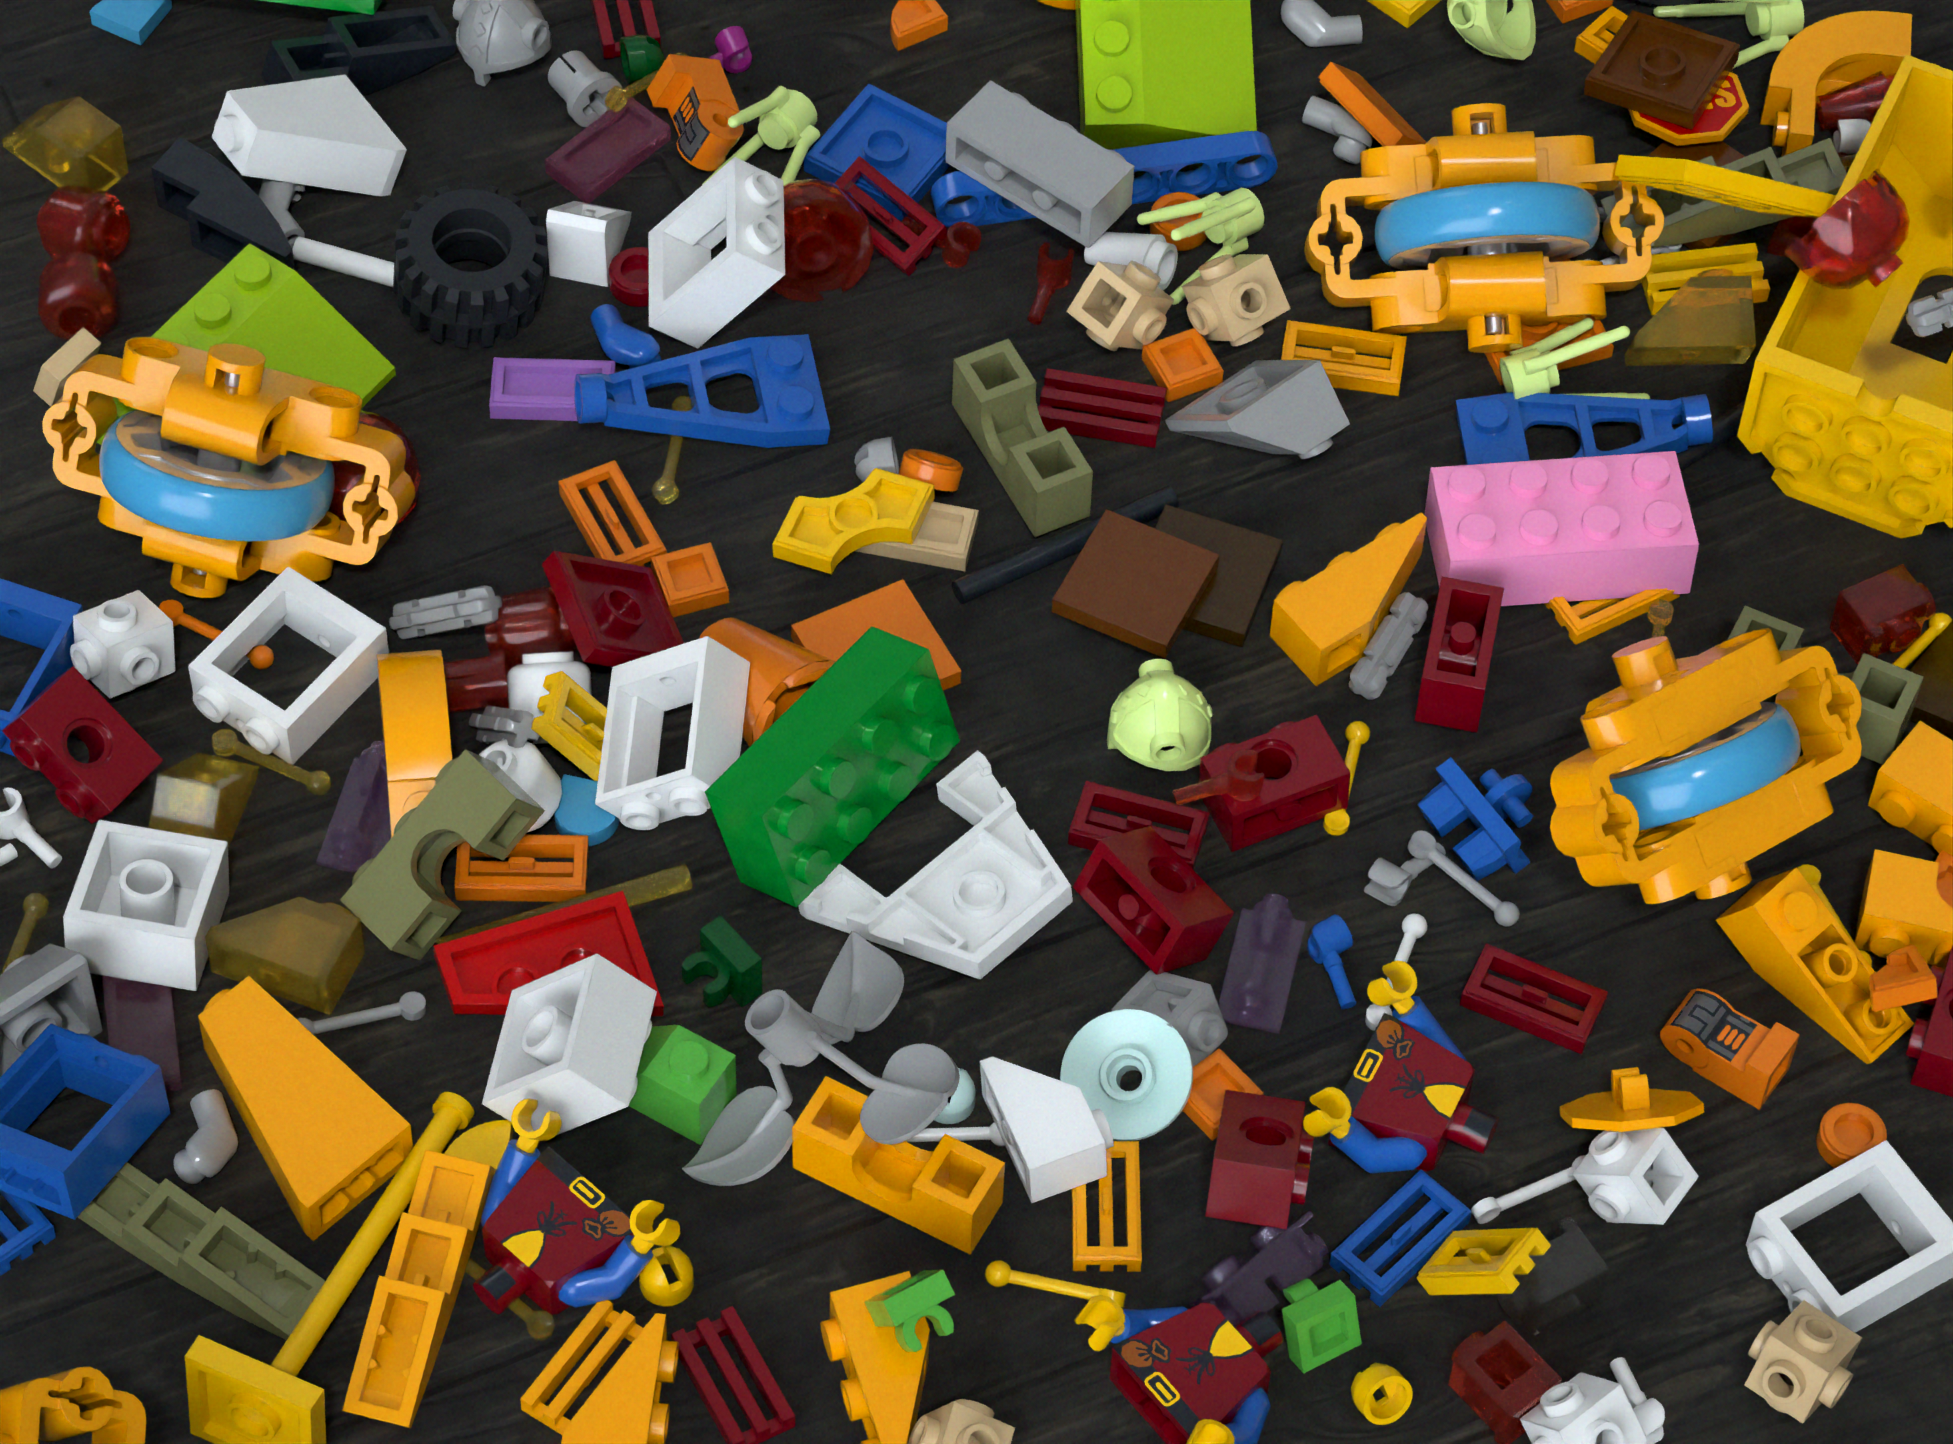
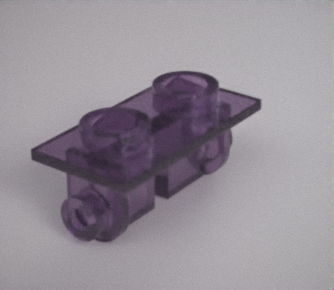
M383 741L373 742L370 748H366L361 752L360 757H354L316 861L319 866L356 873L365 862L375 858L391 839L385 747Z
M1279 894L1265 895L1263 901L1258 902L1254 906V910L1242 908L1218 1004L1224 1022L1280 1034L1306 925L1305 921L1292 919L1293 914L1288 908V900Z
M1308 1211L1289 1220L1287 1229L1261 1226L1249 1237L1256 1247L1240 1261L1231 1254L1201 1277V1280L1207 1289L1189 1304L1193 1308L1203 1302L1207 1303L1210 1301L1234 1327L1258 1310L1267 1313L1279 1303L1278 1299L1264 1282L1268 1277L1273 1280L1283 1293V1289L1308 1278L1323 1267L1322 1258L1328 1254L1325 1242L1313 1232L1306 1235L1300 1228L1314 1215L1311 1211Z

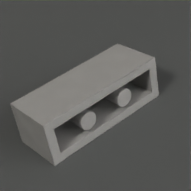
M991 80L947 122L946 163L1087 248H1090L1132 205L1134 165L1127 162L1116 151L1105 149L1078 133L1069 123L1058 121L1031 105L1022 95L1014 92L1011 93Z

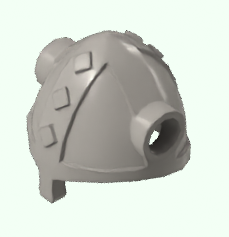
M455 0L453 17L459 21L456 32L457 48L464 61L473 69L475 82L485 87L491 80L489 73L512 70L530 64L543 57L551 49L552 38L548 22L545 21L541 10L534 0Z

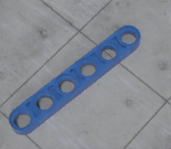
M1243 131L1113 149L1123 156L1127 162L1135 166L1134 172L1146 171L1145 174L1133 180L1132 204L1157 201L1160 197L1173 192L1202 195L1236 190L1241 187L1251 188L1270 180L1278 168L1270 138L1265 133L1259 131ZM1262 155L1252 162L1236 164L1245 157ZM1204 163L1195 170L1179 172L1180 169L1187 165ZM961 171L948 173L932 185L931 196L937 219L949 228H967L1037 218ZM959 196H972V198L965 202L947 204L948 201Z

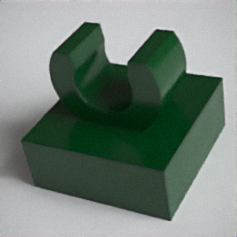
M721 915L700 929V952L693 953L684 960L682 964V980L689 984L699 976L710 975L715 980L703 988V1002L708 1007L721 1004L729 994L741 1007H744L762 994V958Z

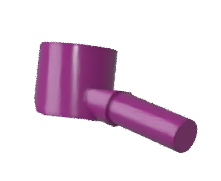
M731 26L717 34L715 45L718 53L710 56L709 59L720 60L722 68L730 73H741L747 70L752 62V54L743 28Z

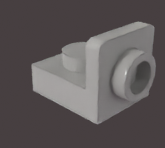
M1150 969L1111 1009L1112 1011L1122 1009L1142 1010L1167 1021L1169 1024L1166 1025L1171 1028L1173 1026L1185 1041L1191 1055L1193 1067L1208 1057L1228 1035V1030L1211 984L1166 972L1156 975Z

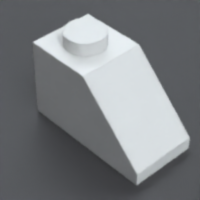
M989 1057L980 1061L982 1096L1031 1203L1107 1176L1106 1149L1114 1146L1111 1129L1100 1108L1093 1111L1090 1110L1079 1087L995 1057Z

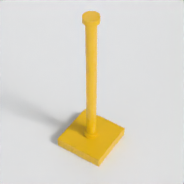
M443 1092L439 1095L432 1106L434 1116L271 1365H267L198 1335L185 1355L191 1434L214 1444H326L324 1389L296 1376L397 1223L402 1212L410 1203L425 1149L442 1153L456 1130L465 1129L474 1117V1109L466 1099L452 1092Z

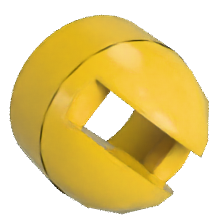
M669 1245L652 1250V1259L639 1274L642 1294L648 1301L658 1306H674L683 1302L689 1297L694 1287V1270L689 1257L681 1249ZM670 1264L678 1281L669 1285L661 1265Z
M1371 1364L1362 1373L1358 1372L1351 1385L1352 1399L1357 1409L1371 1423L1376 1425H1386L1398 1420L1407 1411L1412 1401L1413 1391L1410 1383L1399 1371L1387 1364ZM1380 1388L1385 1397L1376 1402L1373 1394Z

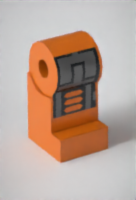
M669 54L647 88L653 107L668 108L679 135L677 149L681 156L698 169L716 171L725 162L726 155L738 142L744 131L743 124L735 128L728 125V119L739 113L740 110L720 60Z
M1698 988L1688 993L1660 1031V1038L1672 1055L1692 1067L1694 1072L1758 1110L1761 1109L1789 1070L1800 1034L1778 1022L1769 1029L1734 1010L1718 994Z

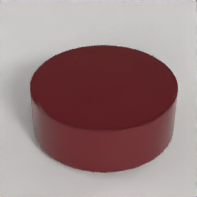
M633 247L623 250L610 263V290L613 296L623 304L633 307L649 306V248Z

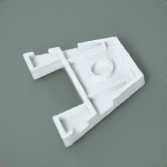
M977 750L936 784L939 801L974 825V827L889 897H884L843 865L839 864L827 876L825 881L817 886L798 906L800 914L806 919L849 934L851 931L857 932L866 940L974 978L982 979L1073 902L1070 883L1034 829L1029 830L1017 812L1016 802L1006 787L1001 788L993 776L991 765L986 757Z

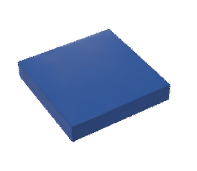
M868 84L806 154L804 158V171L833 185L860 156L915 202L919 203L931 189L932 185L950 166V164L946 163L947 123ZM861 176L854 183L895 218L903 221L907 217L903 210Z

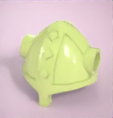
M1447 0V12L1451 24L1465 39V42L1483 54L1516 60H1525L1532 54L1536 42V22L1532 0H1512L1513 8L1509 13H1507V0Z
M1152 659L1144 662L1139 668L1140 678L1120 693L1111 707L1107 734L1108 749H1118L1128 758L1146 767L1164 771H1185L1200 765V757L1206 756L1210 747L1212 734L1211 717L1213 716L1211 705L1207 703L1201 691L1186 679L1174 674L1170 661L1166 659ZM1175 746L1167 751L1160 750L1162 747Z

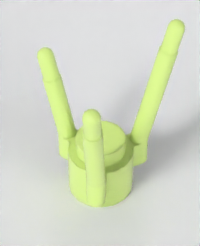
M1717 0L1733 2L1658 6L1653 10L1654 16L1658 18L1745 15L1746 24L1751 35H1760L1764 41L1740 51L1738 61L1733 68L1769 52L1781 51L1789 42L1788 37L1795 36L1804 27V9L1801 0Z
M779 86L767 98L741 110L728 119V125L735 128L759 117L758 133L724 162L706 181L734 157L746 161L764 144L778 150L795 146L781 177L785 201L809 148L820 137V132L814 127L817 122V112L811 100L801 92Z
M1241 187L1224 196L1214 192L1199 200L1144 212L1138 215L1137 221L1141 225L1203 212L1201 218L1172 230L1171 238L1178 241L1204 231L1212 242L1217 244L1223 243V247L1208 260L1210 261L1222 255L1231 254L1235 256L1247 250V236L1262 229L1265 217L1261 203L1255 194L1249 189ZM1196 270L1181 286L1170 294L1174 299L1172 305L1178 304L1186 297L1182 286L1201 276L1199 270Z
M1585 318L1530 346L1510 351V356L1500 358V371L1506 393L1513 392L1515 399L1536 393L1550 394V388L1560 384L1556 364L1629 336L1630 329L1627 326H1621L1550 352V350L1593 328L1594 321L1591 318ZM1647 393L1566 394L1650 399V396Z

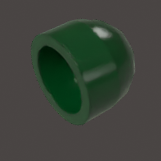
M649 35L620 37V58L627 83L647 81L655 77L665 61V56L659 42Z

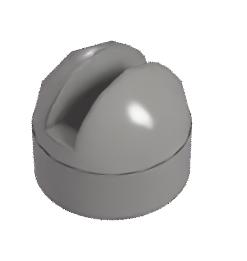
M892 436L867 442L856 452L854 461L856 475L862 483L874 468L895 474L899 473L898 457Z

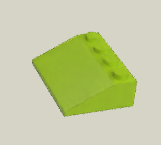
M1075 0L1080 129L1083 136L1105 149H1120L1243 131H1257L1250 0Z
M250 243L151 336L207 352L211 346L223 343L238 344L256 349L266 358L264 367L352 391L363 400L361 409L396 375L395 367L300 274ZM113 397L117 408L116 420L122 415L136 410L121 403L118 398ZM105 434L97 441L100 445H102Z

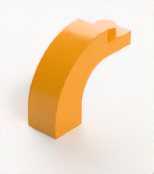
M1889 11L1843 13L1820 20L1806 27L1784 46L1775 60L1770 74L1760 121L1761 125L1774 126L1772 145L1782 147V156L1812 145L1815 108L1826 99L1848 92L1887 93L1905 54L1911 56L1912 14Z
M441 650L377 654L391 838L394 835V828L400 818L411 809L418 807L436 785L435 780L440 770L452 760L446 683Z

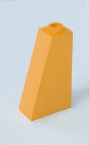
M250 976L246 977L234 988L222 990L210 999L204 1011L198 1015L204 1050L301 1228L314 1241L397 1173L413 1148L411 1125Z

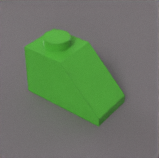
M680 1025L652 1027L650 1035L643 1046L636 1075L638 1085L629 1103V1107L701 1145L723 1109L737 1096L736 1055Z

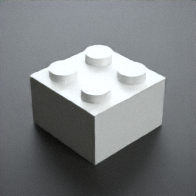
M98 820L63 916L65 948L80 952L88 962L90 973L197 991L229 896L228 842Z
M594 954L512 990L482 1104L512 1122L511 1115L513 1109L520 1101L524 1099L538 1100L537 1109L531 1116L533 1130L535 1131L540 1128L543 1118L549 1110L556 1111L562 1122L557 1135L628 1107L637 1089L638 1079L636 1075L644 1043L647 1041L652 1029L650 1018L657 991L599 954Z

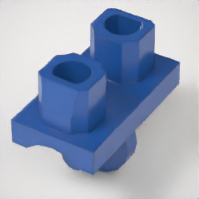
M1451 757L1435 768L1442 782L1434 787L1417 805L1424 818L1441 838L1467 818L1476 826V831L1453 847L1456 856L1473 878L1479 881L1505 864L1509 866L1514 874L1526 867L1530 861L1520 849L1521 841L1504 821V819L1510 817L1518 828L1525 826L1531 821L1533 815L1524 805L1532 793V785L1522 774H1514L1502 779L1495 769H1490L1480 777L1481 784L1488 791L1483 796Z

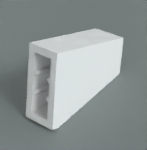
M345 74L227 91L212 134V139L243 176L374 196H387L391 194L407 151L405 146Z

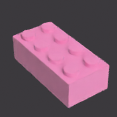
M1676 451L1430 468L1425 516L1427 517L1426 527L1439 588L1442 576L1503 587L1504 592L1501 606L1549 603V600L1553 599V597H1564L1567 602L1629 598L1644 590L1668 588L1667 590H1674L1673 594L1690 593L1699 542Z

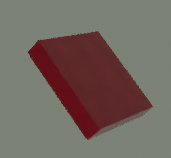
M553 551L543 562L542 567L583 662L614 667L684 644L651 568L561 551Z

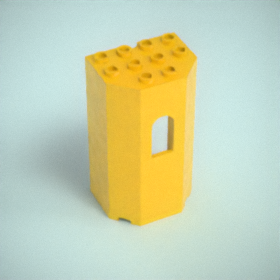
M1906 54L1755 359L1737 437L1751 454L1762 452L1772 464L1775 470L1771 478L1786 496L1900 539L1921 535L1926 525L1945 522L1949 528H1953V351L1947 364L1891 344L1919 284L1923 280L1935 275L1953 276V71Z

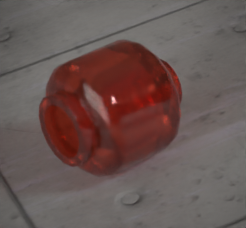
M73 184L59 187L48 197L37 217V228L43 248L50 257L62 262L92 268L105 266L124 250L129 240L130 221L128 215L125 213L119 199L114 194L104 190Z
M73 251L64 253L49 261L39 276L38 313L43 326L53 335L69 341L83 327L95 338L107 332L115 321L117 313L118 282L113 269L102 258L87 252Z
M540 587L502 596V607L498 608V619L493 623L485 624L486 640L491 655L494 658L503 657L504 662L510 669L522 664V654L573 651L574 655L575 647H577L551 587Z

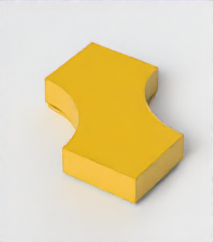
M874 468L862 484L844 494L828 498L798 496L795 498L772 544L773 557L832 574L836 566L846 556L864 546L880 542H901L912 545L935 499L934 485Z

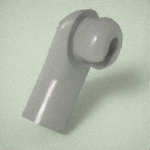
M1314 0L1283 1L1280 13L1281 19L1286 27L1305 45L1309 47H1325L1362 43L1363 32L1360 15L1331 17Z
M1316 96L1310 98L1303 113L1302 123L1339 137L1333 147L1336 157L1352 164L1360 163V153L1366 150V148H1371L1373 136L1344 107Z
M263 179L258 196L279 223L293 249L297 237H305V234L288 209L290 203L300 200L301 196L296 191H305V185Z
M215 1089L203 1091L192 1098L190 1105L199 1129L186 1142V1149H182L174 1157L173 1165L176 1173L184 1182L189 1184H197L205 1176L212 1178L219 1173L237 1151L238 1138L222 1093Z

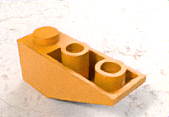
M1422 512L1402 524L1393 523L1388 525L1372 542L1353 553H1341L1327 565L1325 570L1304 582L1295 581L1289 584L1274 599L1270 637L1315 686L1348 668L1360 658L1365 657L1363 653L1384 617L1389 615L1390 607L1397 596L1400 595L1422 554L1427 517Z
M1797 867L1758 882L1716 919L1717 923L1755 973L1864 1063L1870 1064L1914 1025L1901 1006L1873 1012L1869 991V978L1874 973L1873 968Z
M909 1271L830 1292V1319L820 1323L824 1345L830 1361L833 1362L841 1359L848 1378L841 1381L840 1385L849 1419L851 1421L862 1419L868 1439L861 1441V1444H908L909 1437L917 1421L929 1362L930 1329L925 1316L920 1318L915 1326L916 1336L920 1340L923 1349L917 1352H907L899 1345L896 1339L895 1327H876L864 1303L866 1300L910 1278Z
M655 1313L563 1430L561 1444H666L670 1405L659 1403L662 1382H675L679 1353V1342L667 1341L666 1314Z

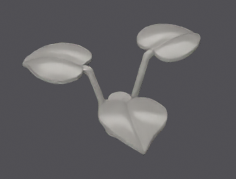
M851 931L826 977L811 1013L805 1011L783 990H772L760 996L752 1004L746 1015L745 1027L765 1047L759 1054L758 1059L768 1068L777 1091L768 1086H758L738 1094L723 1109L706 1135L698 1153L682 1169L691 1178L716 1186L745 1184L758 1179L773 1169L789 1150L792 1144V1127L796 1123V1120L786 1112L793 1101V1096L780 1064L797 1067L805 1066L811 1063L819 1053L865 1086L874 1089L863 1104L860 1123L864 1132L875 1142L889 1145L901 1143L925 1129L943 1111L948 1103V1098L954 1095L959 1084V1069L946 1052L941 1048L925 1043L912 1044L900 1048L891 1056L884 1069L882 1078L872 1075L832 1046V1044L839 1041H851L855 1031H870L888 1017L897 1004L904 986V974L898 963L887 953L873 946L859 933Z

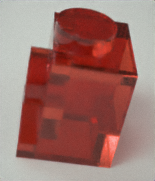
M1901 564L1840 591L1830 629L1858 665L1864 653L1878 658L1879 654L1888 650L1899 652L1912 645L1920 637L1924 621L1935 616L1936 606L1928 588L1922 583H1917L1905 566Z
M1506 1321L1486 1335L1481 1331H1477L1467 1337L1457 1347L1451 1358L1453 1366L1449 1386L1495 1432L1494 1440L1498 1444H1510L1526 1431L1520 1418L1540 1404L1542 1395L1553 1386L1560 1384L1562 1380ZM1496 1383L1503 1385L1505 1388L1501 1390Z

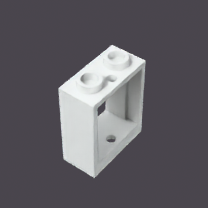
M734 157L648 232L649 327L698 349L785 275L784 189L782 179ZM726 237L727 247L711 260V249Z
M287 567L188 666L194 704L211 721L216 723L224 721L243 733L248 743L259 752L266 755L272 752L293 765L378 678L377 654L389 653L386 628L292 568ZM284 624L337 657L285 711L232 677L249 660L246 654L253 647L264 645Z
M706 636L612 667L595 805L618 817L624 826L636 830L654 829L659 823L686 815H701L711 808L705 791L740 757L750 662L711 637ZM693 703L685 769L656 777L664 711Z
M1887 1140L1756 1212L1746 1242L1748 1255L1754 1268L1762 1277L1772 1279L1788 1299L1791 1313L1805 1300L1855 1333L1953 1278V1222ZM1860 1193L1911 1257L1840 1296L1790 1231Z

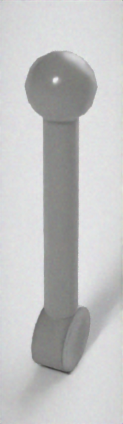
M1417 831L1412 835L1408 842V850L1412 856L1419 859H1430L1494 912V917L1498 924L1510 927L1518 921L1520 915L1518 907L1512 902L1500 901L1436 849L1435 838L1430 833Z
M414 991L405 993L400 998L399 1003L313 1022L307 1018H298L297 1020L313 1035L400 1015L407 1020L414 1021L421 1019L425 1015L426 1000L422 994Z

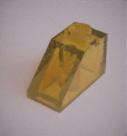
M80 96L44 105L2 138L4 148L86 207L129 173L121 126Z
M1710 269L1698 273L1697 277H1690L1634 336L1625 353L1626 366L1745 364L1756 346L1751 276H1733V272L1728 269Z
M198 752L161 772L157 777L149 828L227 841L229 848L257 780L259 766Z
M297 897L210 927L205 936L211 971L213 973L238 982L250 976L266 992L328 1015L332 1014L365 954L360 918L355 917L349 910L331 902L319 904L303 897Z

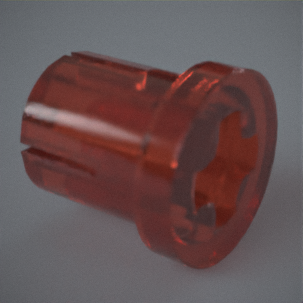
M506 647L492 649L490 656L443 663L445 680H447L445 681L447 704L450 713L486 708V706H499L509 709L507 676L511 665Z

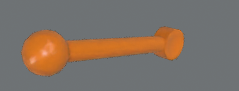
M166 600L158 607L173 621V626L180 624L213 641L223 632L184 613L183 606L179 601ZM265 645L253 647L246 654L251 665L256 669H267L274 661L272 649Z

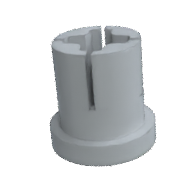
M569 51L563 54V59L572 67L575 73L559 57L549 69L548 81L567 103L568 114L582 127H595L606 122L615 114L622 102L623 88L621 84L610 73L601 72L583 52Z

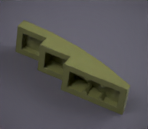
M1831 138L1780 158H1776L1772 147H1768L1721 166V168L1832 195H1837L1847 174ZM1712 156L1696 161L1716 166ZM1646 186L1647 196L1658 203L1664 215L1663 230L1651 248L1698 241L1699 239L1737 233L1794 217L1758 213ZM1615 194L1600 200L1606 216L1609 215L1616 204ZM1631 210L1620 225L1621 227L1630 228L1632 237L1636 238V241L1646 225L1635 223Z
M128 1162L124 1164L78 1216L79 1219L182 1286L232 1314L285 1340L288 1339L325 1282L320 1276L222 1206L214 1213L165 1178L159 1185Z

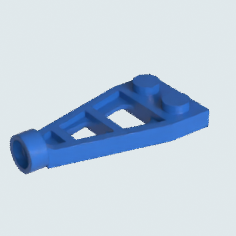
M808 334L750 337L609 375L603 373L576 374L574 380L575 412L580 424L603 422L604 426L765 448L822 445L828 443L830 425ZM731 374H746L752 378L759 409L748 414L719 410L709 403L706 384L713 379ZM684 383L688 387L692 409L689 411H676L650 407L645 390L666 384Z
M1513 392L1456 400V416L1466 465L1530 461L1524 433L1529 427L1537 424L1563 425L1575 430L1579 437L1580 449L1571 458L1676 451L1677 454L1688 450V446L1712 443L1713 441L1711 412L1706 394L1680 397L1670 401L1536 393L1515 399ZM1609 421L1636 423L1639 426L1641 440L1626 447L1610 451H1600L1596 448L1592 426L1598 422ZM1682 423V426L1673 429L1672 424Z

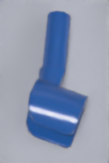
M1335 914L1314 925L1312 934L1307 941V950L1315 962L1323 963L1325 971L1329 974L1341 1009H1349L1356 1005V1000L1339 954L1353 946V939L1344 920Z

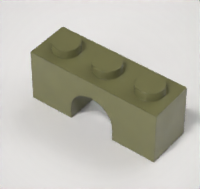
M1009 338L955 358L953 361L952 405L1033 536L1043 535L1089 517L1093 470L1065 427L1047 433L1037 408L1036 381Z
M1744 606L1728 638L1731 639L1747 632L1769 628L1772 630L1778 651L1801 648L1804 629ZM1864 653L1854 672L1838 673V675L1846 676L1853 681L1860 693L1862 708L1856 727L1861 739V756L1883 765L1897 749L1911 720L1924 677ZM1777 694L1765 699L1762 702L1775 703Z
M466 749L459 757L449 761L440 770L433 789L418 807L411 809L400 818L394 828L393 837L375 858L368 860L357 870L352 880V886L340 899L391 951L417 960H421L461 912L447 897L441 885V868L448 853L459 844L468 842L475 850L504 861L545 811L495 762Z

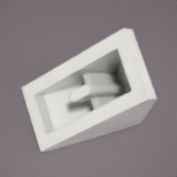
M572 201L548 209L546 229L550 276L608 287L609 266L612 259L620 253L632 212L578 201Z

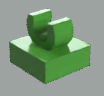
M943 1269L924 1270L864 1302L875 1326L895 1327L896 1339L899 1345L907 1352H917L923 1349L920 1340L916 1336L915 1326L917 1321L924 1316L932 1321L938 1336H947L954 1332V1324L950 1314L946 1309L937 1305L955 1295Z
M1305 1278L1283 1289L1284 1296L1291 1303V1305L1282 1309L1289 1358L1303 1374L1362 1344L1355 1295L1341 1280L1318 1290L1310 1279Z

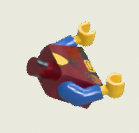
M1398 960L1383 965L1382 970L1391 980L1393 989L1384 978H1378L1369 983L1367 995L1370 1001L1376 1005L1383 1007L1393 1005L1395 1009L1392 1016L1386 1013L1383 1014L1343 1092L1335 1087H1327L1310 1096V1102L1321 1110H1315L1304 1117V1130L1314 1137L1323 1136L1330 1132L1328 1145L1340 1149L1362 1169L1372 1174L1422 1169L1423 1171L1434 1170L1449 1140L1485 1154L1497 1129L1499 1117L1467 1104L1470 1098L1475 1069L1467 1062V1059L1447 1035L1419 996L1410 997L1417 988V977L1412 967L1406 962Z
M524 1099L513 1109L511 1115L512 1126L520 1136L518 1140L514 1139L508 1142L492 1177L481 1216L485 1256L493 1266L473 1283V1288L480 1300L496 1314L504 1312L524 1293L547 1314L551 1315L559 1314L570 1306L578 1308L601 1301L618 1299L626 1292L652 1259L653 1253L651 1248L653 1245H671L677 1241L680 1235L678 1221L669 1218L663 1220L653 1232V1221L656 1216L662 1213L664 1204L653 1200L642 1201L635 1206L631 1216H629L553 1149L548 1147L540 1153L537 1149L539 1141H547L555 1137L560 1131L562 1122L558 1112L549 1110L544 1116L540 1128L534 1131L531 1126V1116L538 1105V1100Z
M1096 1295L1088 1301L1074 1319L1078 1325L1088 1324L1096 1329L1088 1339V1344L1094 1351L1103 1350L1109 1342L1117 1344L1112 1347L1109 1379L1166 1444H1258L1271 1408L1267 1396L1271 1371L1262 1358L1283 1343V1337L1278 1326L1267 1313L1258 1310L1234 1327L1216 1306L1211 1303L1203 1302L1191 1309L1183 1306L1142 1310L1122 1309L1110 1297Z

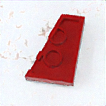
M623 890L434 945V957L453 1014L505 1015L512 990L594 954H599L657 991L651 1016H663L664 1005Z

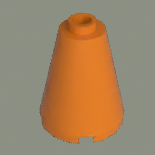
M732 617L724 618L711 624L699 637L700 639L709 636L750 662L742 734L749 747L836 662Z

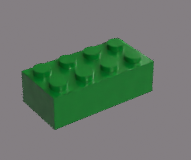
M871 626L705 791L741 883L797 908L960 742L929 649Z

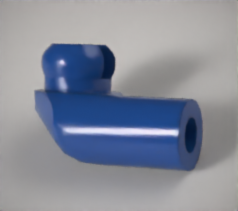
M604 304L592 312L591 324L603 351L611 360L629 365L630 369L662 361L659 354L660 345L654 337L625 324L616 307Z

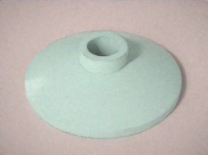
M1115 1010L1091 1020L1073 1037L1062 1060L1060 1081L1079 1087L1091 1111L1099 1108L1103 1111L1114 1141H1136L1159 1133L1178 1117L1185 1107L1192 1089L1193 1063L1185 1041L1173 1026L1171 1028L1166 1025L1169 1024L1167 1021L1142 1010ZM1131 1070L1141 1072L1142 1082L1137 1089L1124 1091L1120 1088L1121 1077L1126 1072Z

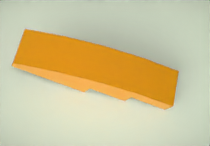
M425 1149L408 1213L402 1212L385 1277H378L342 1411L407 1428L412 1427L435 1365L475 1241L495 1170L491 1165Z

